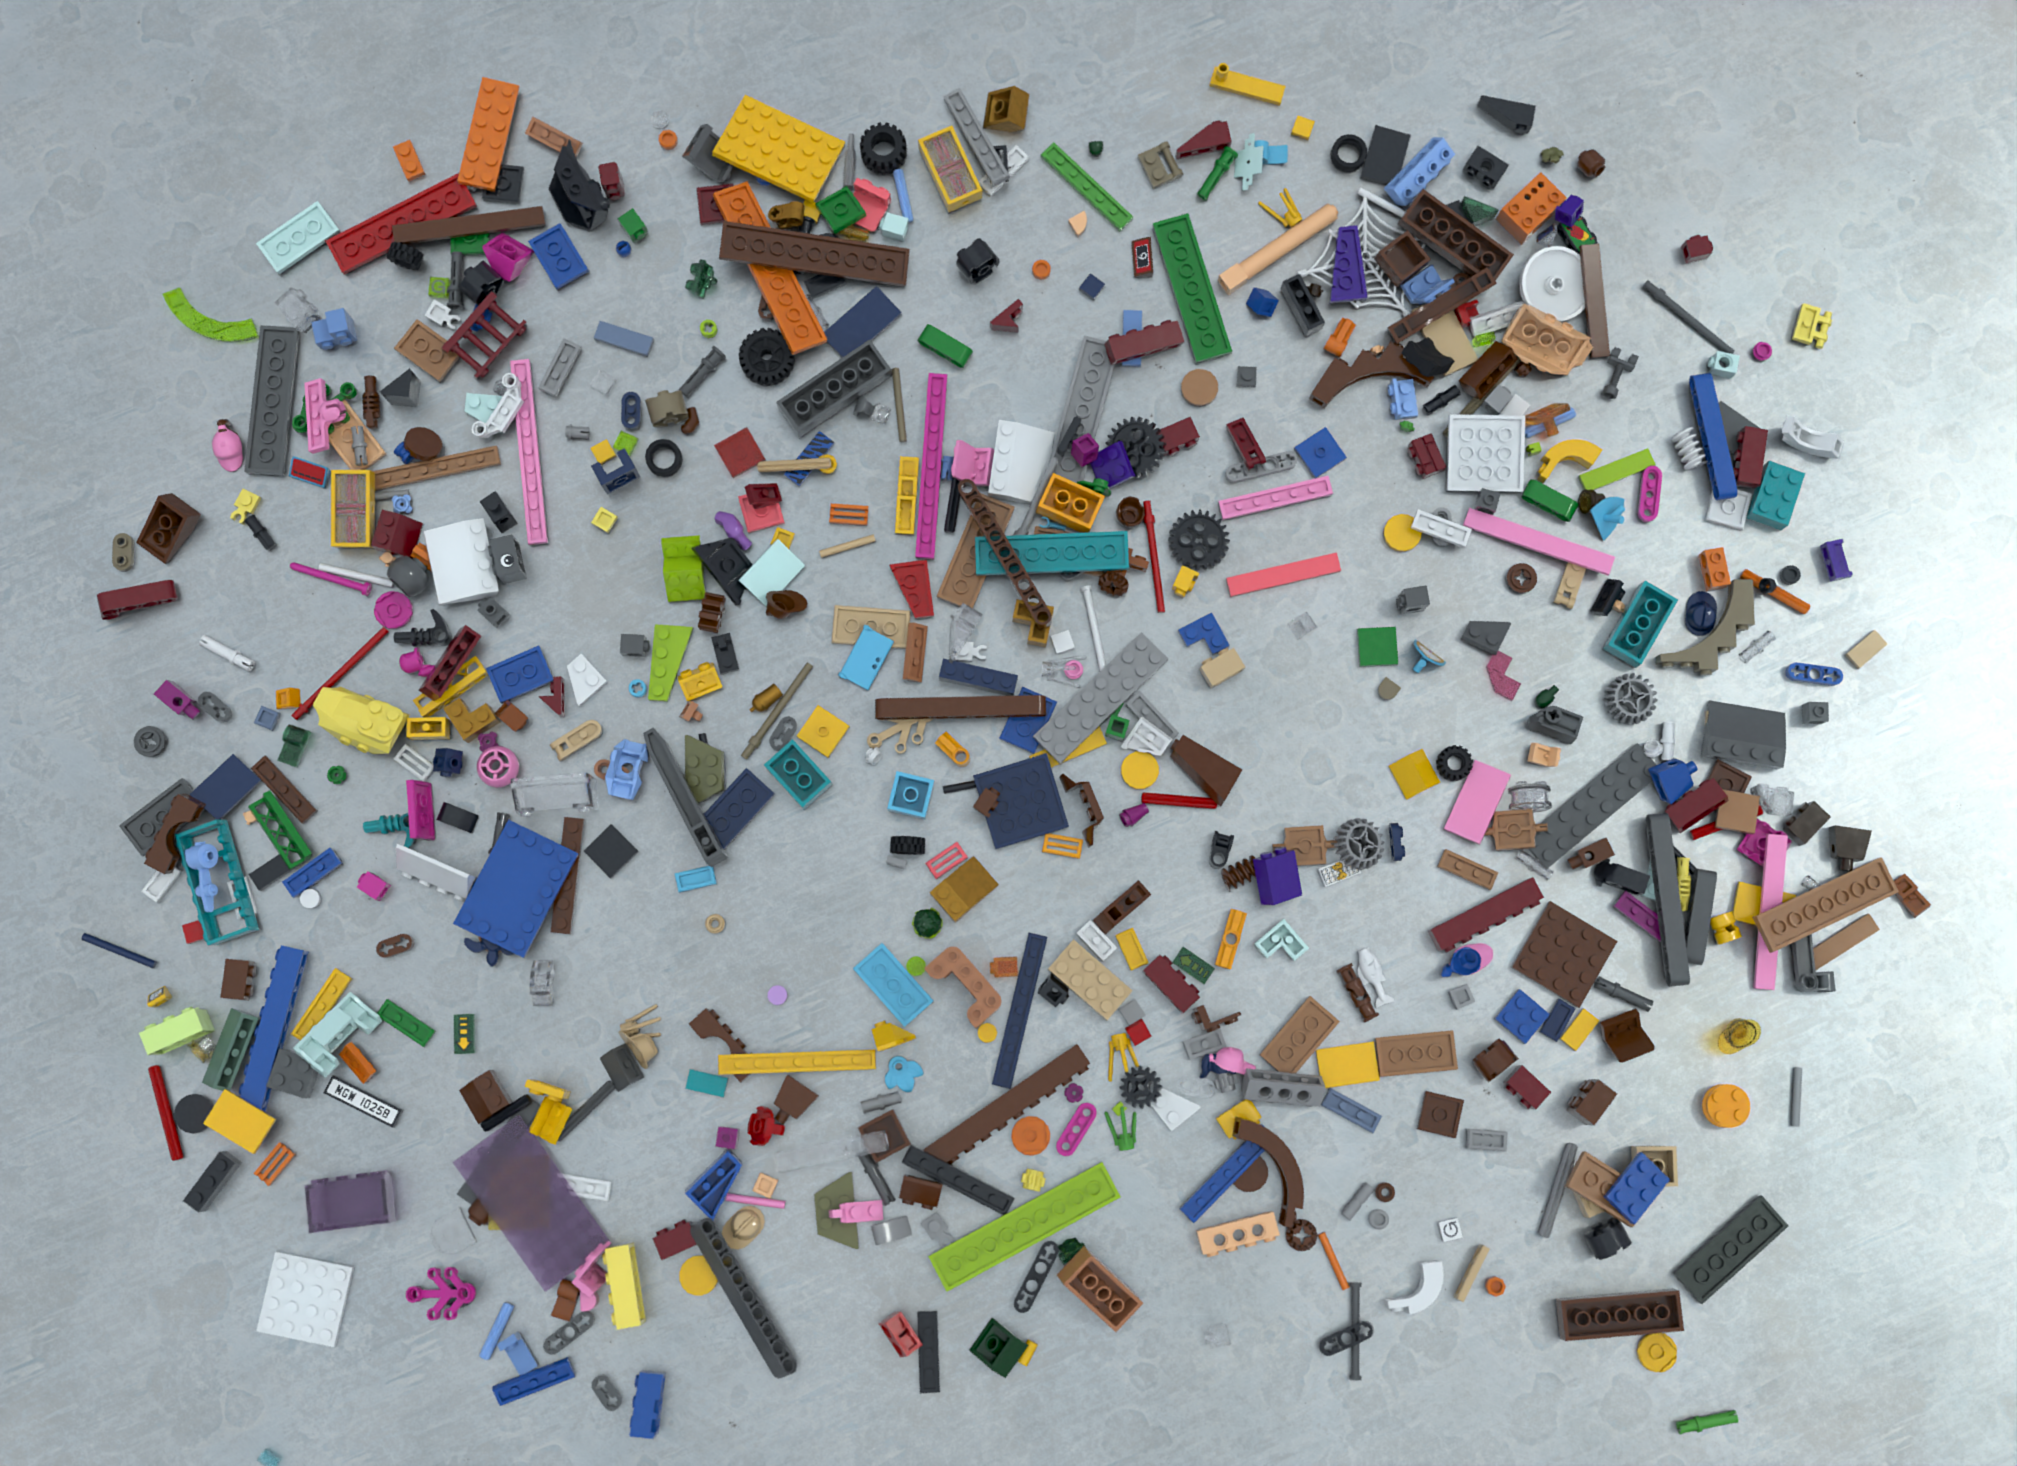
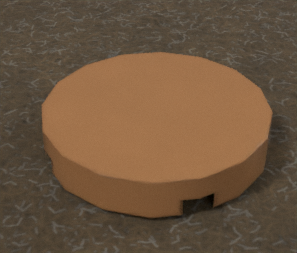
M1195 369L1188 372L1181 383L1182 396L1193 406L1210 404L1218 393L1216 377L1205 369Z

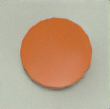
M1027 1116L1015 1123L1011 1138L1013 1145L1019 1152L1033 1156L1040 1154L1046 1149L1050 1142V1131L1047 1124L1040 1118Z

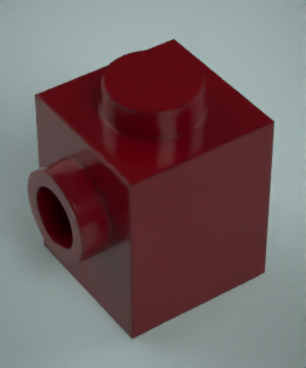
M1700 235L1692 236L1682 244L1681 249L1685 263L1705 260L1712 254L1713 244L1709 241L1708 235L1702 237Z

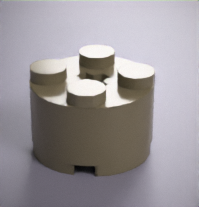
M668 390L660 391L657 393V397L645 400L653 427H667L668 423L674 422V424H678L688 418V411L681 390L669 393Z

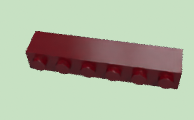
M1532 877L1428 930V933L1438 952L1444 950L1446 953L1456 948L1454 944L1460 941L1464 944L1472 940L1471 935L1477 932L1481 935L1489 931L1490 925L1495 923L1496 926H1499L1507 921L1506 917L1512 915L1514 918L1524 913L1523 908L1529 906L1531 909L1541 904L1539 900L1543 899L1544 896Z

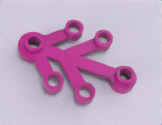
M433 1267L428 1270L427 1276L436 1283L440 1290H423L419 1286H412L406 1291V1299L411 1303L420 1302L423 1298H440L434 1307L427 1311V1318L432 1321L440 1318V1311L451 1298H457L450 1308L445 1309L443 1314L446 1320H454L457 1318L459 1308L464 1303H471L474 1300L476 1290L472 1284L462 1282L457 1276L458 1270L455 1267H447L444 1270V1276L446 1279H450L457 1288L451 1289L441 1277V1270L438 1267Z

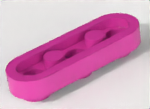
M1656 466L1647 467L1641 477L1638 517L1643 522H1651L1658 516L1662 471ZM1648 474H1652L1654 479H1649ZM1646 492L1651 493L1652 497H1647ZM1645 510L1649 511V516L1644 514Z
M1083 1103L1078 1107L1056 1143V1149L1059 1154L1070 1156L1075 1152L1097 1115L1094 1105ZM1084 1109L1090 1110L1089 1116L1083 1115ZM1076 1125L1080 1127L1078 1133H1074L1072 1130ZM1063 1143H1069L1070 1147L1068 1150L1062 1148Z

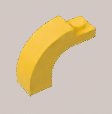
M1571 439L1562 441L1550 448L1541 458V461L1544 463L1537 471L1540 474L1537 480L1544 483L1555 466L1565 460L1575 461L1589 469L1603 449L1585 440Z

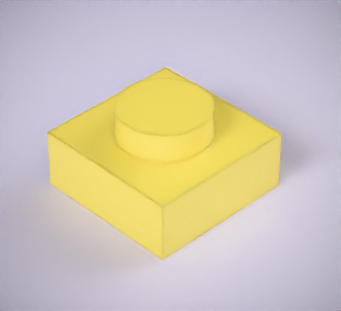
M600 507L591 523L609 533L618 517Z

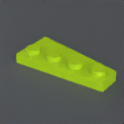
M655 624L648 693L649 701H669L682 658L694 629L693 627Z

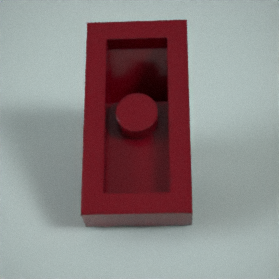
M1019 299L1013 302L990 321V329L992 331L1018 333L1019 327L1012 318L1017 319L1023 313V303Z
M777 483L748 484L745 486L749 504L753 505L754 509L782 501Z
M561 676L553 677L550 690L551 694L554 693V696L538 697L560 717H565L564 679Z

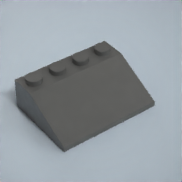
M1709 700L1708 718L1705 724L1701 757L1776 770L1784 768L1786 754L1785 713Z

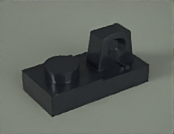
M1607 579L1590 611L1594 615L1608 616L1615 601H1621L1625 594L1622 588L1624 583L1618 579Z
M726 633L711 637L720 674L738 671L739 666L731 634Z

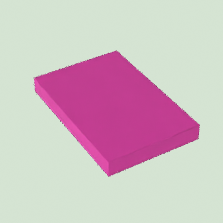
M413 779L406 780L410 838L426 841L435 840L431 783Z

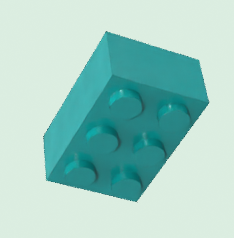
M1772 461L1764 464L1761 485L1754 490L1746 518L1778 530H1783L1787 527L1805 473Z
M793 739L764 764L766 769L804 810L833 785L829 778Z

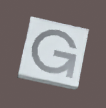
M1458 1218L1438 1222L1442 1242L1462 1238Z

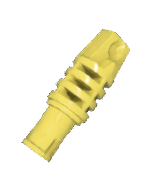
M1677 857V879L1681 910L1687 911L1691 891V875H1689L1690 858Z

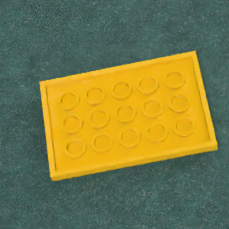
M744 95L713 149L712 156L814 203L845 146V141L748 95Z

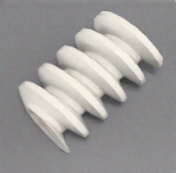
M1693 427L1678 432L1672 438V442L1677 443L1675 449H1681L1678 452V456H1684L1681 459V463H1687L1684 466L1685 470L1698 468L1708 462L1702 461L1706 456L1705 454L1699 455V452L1703 449L1702 447L1696 448L1699 441L1692 440L1697 436L1696 434L1689 433L1694 429Z

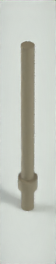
M808 662L805 664L758 732L750 738L748 746L741 754L744 759L747 760L754 749L758 748L762 743L761 739L813 668Z

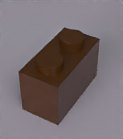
M225 959L220 998L250 1000L254 991L252 978L256 975L255 962Z

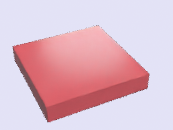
M747 494L738 496L748 534L785 524L779 503L754 509L753 505L749 504Z

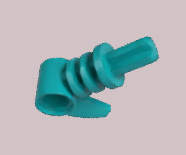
M408 813L402 816L396 814L395 817L389 815L388 818L385 815H381L379 820L363 823L365 833L381 831L384 835L388 834L389 830L391 832H395L396 829L397 831H405L407 836L404 847L410 848L416 840L410 838L409 824L407 822Z

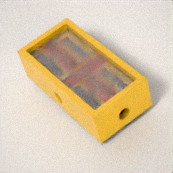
M952 125L918 139L920 153L948 213L982 199V188Z
M331 470V547L373 548L371 543L375 533V472L371 470Z

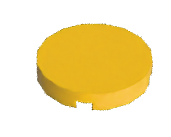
M1399 514L1387 521L1383 533L1384 540L1391 549L1405 552L1412 550L1418 545L1422 532L1411 529L1414 517L1407 514Z
M1133 752L1124 759L1121 765L1123 781L1134 789L1150 787L1159 775V765L1156 759L1147 752Z
M703 1255L687 1259L679 1271L681 1286L687 1293L694 1296H702L711 1292L718 1282Z
M1664 1333L1646 1334L1638 1342L1637 1357L1641 1365L1653 1372H1665L1675 1364L1677 1346L1668 1335Z

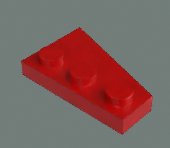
M927 560L889 564L915 619L934 617Z

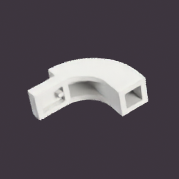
M1787 415L1786 421L1782 425V433L1784 434L1782 440L1791 447L1812 455L1839 459L1844 441L1838 434L1823 433L1809 429L1802 425L1795 416Z
M1442 1261L1419 1262L1421 1281L1417 1290L1409 1296L1385 1299L1386 1308L1391 1309L1392 1312L1403 1311V1307H1406V1313L1415 1314L1429 1307L1435 1301L1442 1288L1444 1276Z

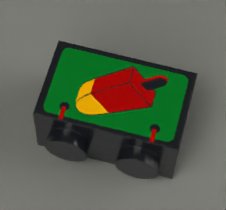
M1580 216L1572 227L1559 223L1555 229L1565 246L1579 255V246L1598 244L1596 235L1590 232L1584 217Z

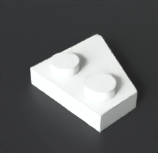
M582 654L567 665L576 702L581 707L607 681Z
M1141 717L1121 747L1123 749L1129 748L1138 750V752H1149L1153 755L1161 756L1173 739L1147 719Z

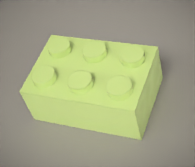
M189 1007L182 1010L181 1015L176 1017L171 1015L162 1019L163 1023L158 1025L153 1023L144 1027L145 1030L140 1032L139 1035L147 1055H163L214 1032L215 1029L207 1010L199 1009V1007L194 1009Z

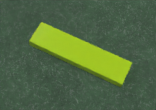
M1649 448L1581 474L1578 478L1583 489L1596 490L1642 472L1647 467L1655 466L1656 464Z

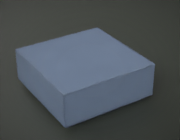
M261 705L254 723L273 731L281 713Z

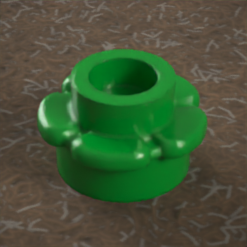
M339 765L332 766L327 773L328 780L333 782V784H340L342 780L346 779L345 769Z

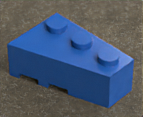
M642 1370L639 1372V1375H636L635 1387H637V1391L632 1401V1408L634 1410L633 1416L630 1419L629 1437L654 1439L659 1434L666 1372Z

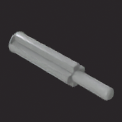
M852 133L849 134L848 150H845L843 188L848 186L849 189L854 188L855 151L853 150L854 134Z

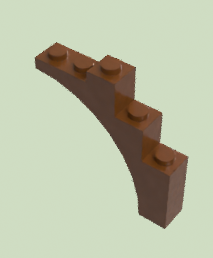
M1390 341L1379 359L1376 358L1373 352L1365 351L1364 349L1351 367L1348 366L1345 360L1334 358L1311 393L1309 400L1325 409L1330 401L1342 390L1365 379L1384 376L1399 377L1407 380L1413 379L1414 382L1428 388L1434 376H1423L1415 365L1410 364L1403 357L1402 351L1404 347L1399 343Z

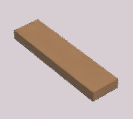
M1869 913L1813 948L1815 970H1818L1880 930Z

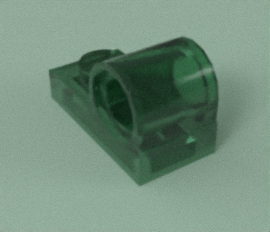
M289 724L283 733L282 740L285 743L278 761L297 768L312 732Z

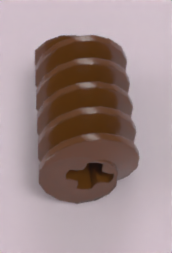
M1253 855L1249 856V861L1245 858L1242 859V864L1236 862L1235 868L1229 865L1228 871L1225 868L1221 869L1222 879L1229 892H1231V885L1238 889L1237 882L1244 886V879L1250 883L1252 875L1256 878L1253 863L1255 857Z

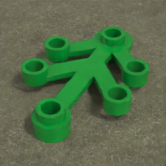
M346 382L341 385L340 393L332 399L337 398L341 402L345 399H353L357 394V389L352 383ZM325 383V386L327 388L326 396H329L332 390L330 386ZM305 396L303 397L300 415L295 416L292 421L293 429L298 433L307 432ZM346 411L340 413V415L346 413V418L340 421L341 423H347L350 420V415ZM330 424L328 434H331L334 431L333 424Z

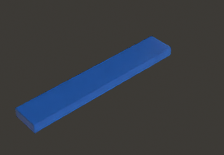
M1246 1140L1179 1209L1195 1223L1264 1150L1257 1144Z

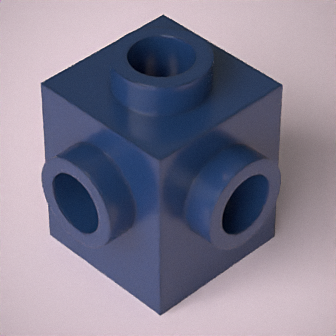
M436 748L433 759V771L439 772L442 777H452V774H460L463 751Z

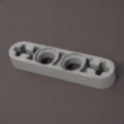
M1291 451L1266 456V461H1273L1276 467L1269 470L1266 468L1265 463L1261 465L1256 464L1257 472L1255 474L1248 473L1245 462L1233 464L1227 468L1225 478L1230 483H1238L1287 471L1295 467L1297 456ZM1286 456H1288L1289 459H1293L1291 465H1288V462L1281 463V467L1279 468V461H1284L1286 459ZM1241 467H1243V473L1237 474L1236 478L1229 475L1232 470L1240 472L1242 470Z

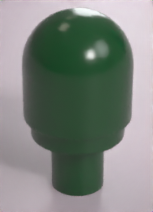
M1553 685L1549 690H1542L1536 696L1535 704L1539 708L1548 707L1554 701V695L1559 689Z

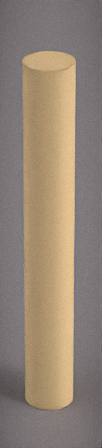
M874 534L820 550L819 552L821 558L876 541Z

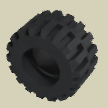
M881 122L877 123L878 126L871 125L870 130L866 129L864 135L861 136V158L864 165H867L870 171L874 169L876 174L878 172H881L882 175H886V172L892 174L894 169H900V165L905 163L907 157L906 138L902 135L900 129L897 130V126L892 125L891 127L887 122H885V125H881ZM881 142H887L894 146L893 151L887 155L876 154L873 148Z

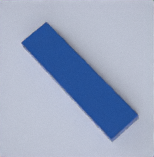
M567 1357L492 1387V1391L499 1405L502 1406L574 1378L575 1372Z

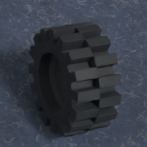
M392 242L386 257L391 262H394V264L400 265V267L419 270L424 254L406 244Z
M1449 746L1438 755L1436 764H1438L1437 770L1440 771L1439 774L1443 775L1446 780H1461L1472 770V755L1467 752L1466 748L1463 749V746ZM1457 756L1461 759L1462 766L1459 770L1449 768V757Z
M892 836L890 853L904 855L925 854L926 838Z

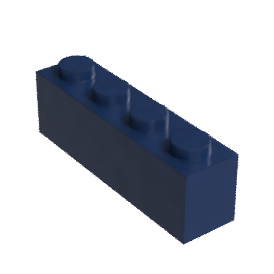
M944 658L939 674V681L1006 696H1014L1018 675Z

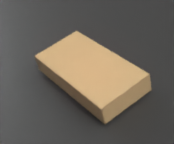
M1873 630L1845 655L1859 669L1888 643L1876 630Z

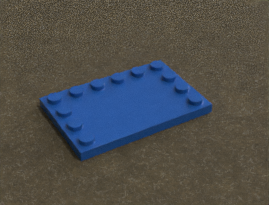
M508 819L453 924L525 958L579 854Z

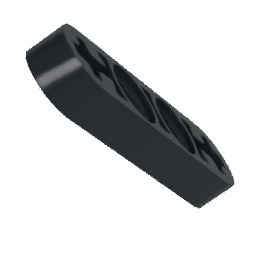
M1054 1241L1043 1243L1015 1297L1014 1307L1020 1313H1026L1032 1307L1058 1255L1059 1248ZM1052 1244L1054 1245L1055 1253L1049 1254L1048 1259H1051V1262L1048 1263L1045 1259L1039 1257L1041 1254L1045 1257L1047 1252L1044 1249L1045 1246L1049 1247ZM1039 1262L1045 1263L1047 1267L1046 1271L1041 1274L1035 1270V1266ZM1029 1280L1037 1282L1038 1286L1035 1291L1027 1290L1026 1283ZM1024 1290L1027 1294L1033 1295V1298L1030 1299L1028 1297L1026 1300L1028 1306L1020 1309L1017 1301L1023 1300L1025 1294H1021V1292Z

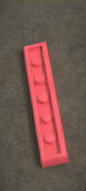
M1336 552L1228 577L1226 582L1230 597L1341 572V567Z

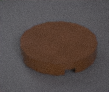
M425 427L411 428L406 433L403 441L406 451L408 450L412 457L423 461L437 458L443 447L442 440L438 434Z
M1259 1156L1233 1183L1234 1186L1245 1192H1254L1261 1189L1268 1178L1266 1162Z

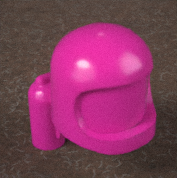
M419 647L414 648L412 652L402 654L399 659L400 667L405 673L410 674L419 671L418 676L427 677L435 666L425 665Z

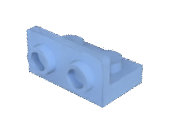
M1396 378L1392 379L1390 385H1388V395L1392 397L1390 410L1391 414H1394L1395 420L1418 417L1413 379L1397 381Z

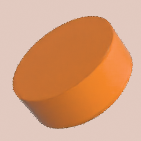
M664 130L659 135L658 140L663 149L671 150L676 147L678 139L672 130Z
M1037 260L1033 264L1032 273L1035 278L1043 280L1050 275L1051 266L1047 261Z

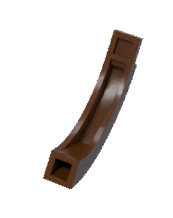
M1235 1116L1232 1136L1257 1144L1275 1163L1280 1174L1283 1194L1279 1224L1292 1228L1293 1223L1296 1221L1295 1208L1303 1209L1304 1203L1303 1180L1295 1157L1287 1145L1272 1131L1258 1123Z

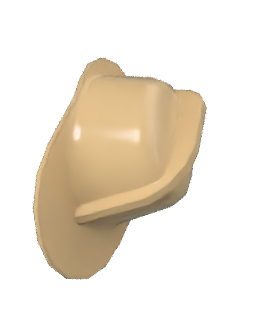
M619 1031L620 1037L631 1049L638 1063L644 1069H647V1062L658 1053L653 1040L646 1034L640 1033L629 1037L624 1032Z
M745 1206L739 1209L726 1222L722 1230V1236L728 1246L738 1250L749 1245L764 1228V1215L758 1208L753 1206Z

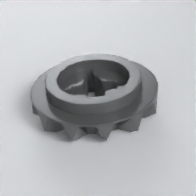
M146 726L135 734L134 747L139 754L152 757L159 754L165 748L164 742L166 739L163 732L157 727ZM153 737L152 740L155 741L156 745L150 744L148 747V743L143 739H151Z

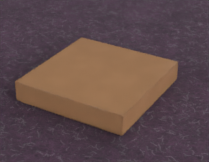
M1723 790L1728 796L1729 801L1717 809L1715 828L1755 834L1760 796Z

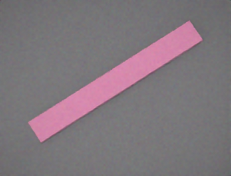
M1469 508L1463 526L1474 531L1607 576L1610 574L1615 559L1614 556L1472 508Z
M1766 834L1760 913L1782 904L1788 835ZM1759 930L1753 988L1775 990L1778 950L1772 953L1769 952Z

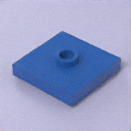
M1326 427L1294 447L1314 478H1318L1347 458Z

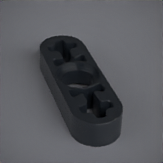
M1361 1321L1324 1338L1319 1344L1320 1351L1326 1356H1332L1371 1338L1374 1334V1327L1368 1321ZM1361 1325L1369 1327L1368 1336L1362 1333L1357 1336L1360 1339L1357 1341L1356 1334L1352 1329L1355 1328V1332L1362 1329ZM1343 1333H1349L1352 1336L1350 1344L1342 1342L1341 1336ZM1337 1336V1341L1342 1348L1339 1349V1346L1336 1345L1332 1347V1352L1329 1349L1325 1350L1326 1341L1329 1344L1336 1341L1334 1337Z

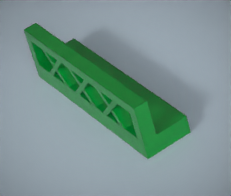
M270 790L263 793L262 799L248 806L289 870L311 859V851ZM264 803L268 808L267 815L258 814L255 808ZM268 820L278 823L277 831L268 829L266 826ZM278 835L288 838V847L278 844ZM289 851L298 853L301 859L291 863L288 859Z

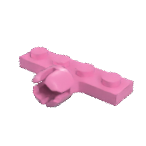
M322 378L304 383L308 451L312 454L329 449V425L346 418V413L340 415V413L346 411L343 402L337 398L326 401V386Z

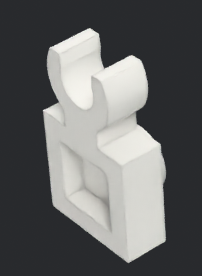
M435 299L425 314V317L440 326L446 322L452 330H455L456 327L451 325V321L454 319L459 322L461 321L459 316L449 315L451 309Z
M955 641L953 661L972 662L973 657L981 661L986 660V656L979 655V651L987 650V646L980 645L977 648H973L974 642Z

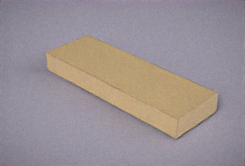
M1481 1244L1478 1245L1454 1294V1298L1464 1302L1490 1248Z

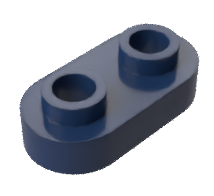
M635 392L625 393L621 401V422L628 430H635L641 424V399ZM634 400L635 404L629 405V402ZM631 418L635 419L632 424L628 423Z
M1389 823L1393 862L1402 861V857H1405V847L1401 845L1403 828L1398 823Z

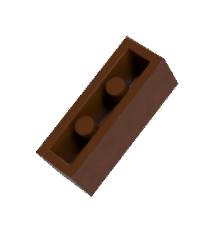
M1495 341L1458 381L1465 393L1481 400L1512 367L1517 358L1511 347Z

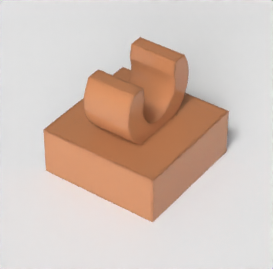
M688 701L679 717L685 721H689L691 718L700 721L703 714L696 711L698 704Z

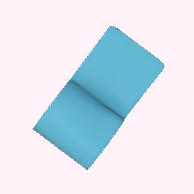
M1264 140L1254 142V147L1263 146L1262 164L1287 163L1288 145L1269 146V143Z

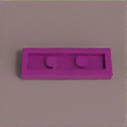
M1624 891L1613 907L1657 941L1661 942L1658 915L1630 893Z

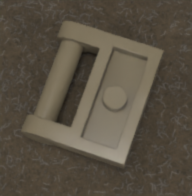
M1168 141L1138 154V159L1153 189L1184 175L1175 162L1169 149ZM1163 152L1172 173H1167L1158 155L1159 153Z

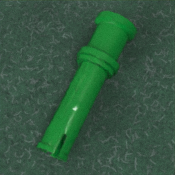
M1225 146L1220 158L1215 160V167L1196 193L1199 198L1207 200L1221 176L1229 171L1230 164L1238 157L1237 152L1232 148Z

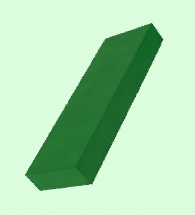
M389 999L385 1000L377 1012L382 1020L422 1047H426L436 1030Z

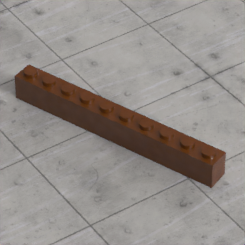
M1076 1044L923 1150L952 1164L959 1159L958 1154L962 1151L968 1153L974 1149V1143L978 1140L984 1142L992 1136L990 1132L997 1128L1000 1131L1008 1125L1007 1120L1012 1117L1016 1120L1024 1114L1023 1109L1028 1106L1032 1109L1040 1103L1039 1098L1044 1095L1048 1098L1056 1092L1055 1087L1060 1084L1064 1087L1073 1080L1071 1076L1076 1073L1080 1076L1089 1069L1087 1067L1090 1064L1089 1060L1078 1044Z

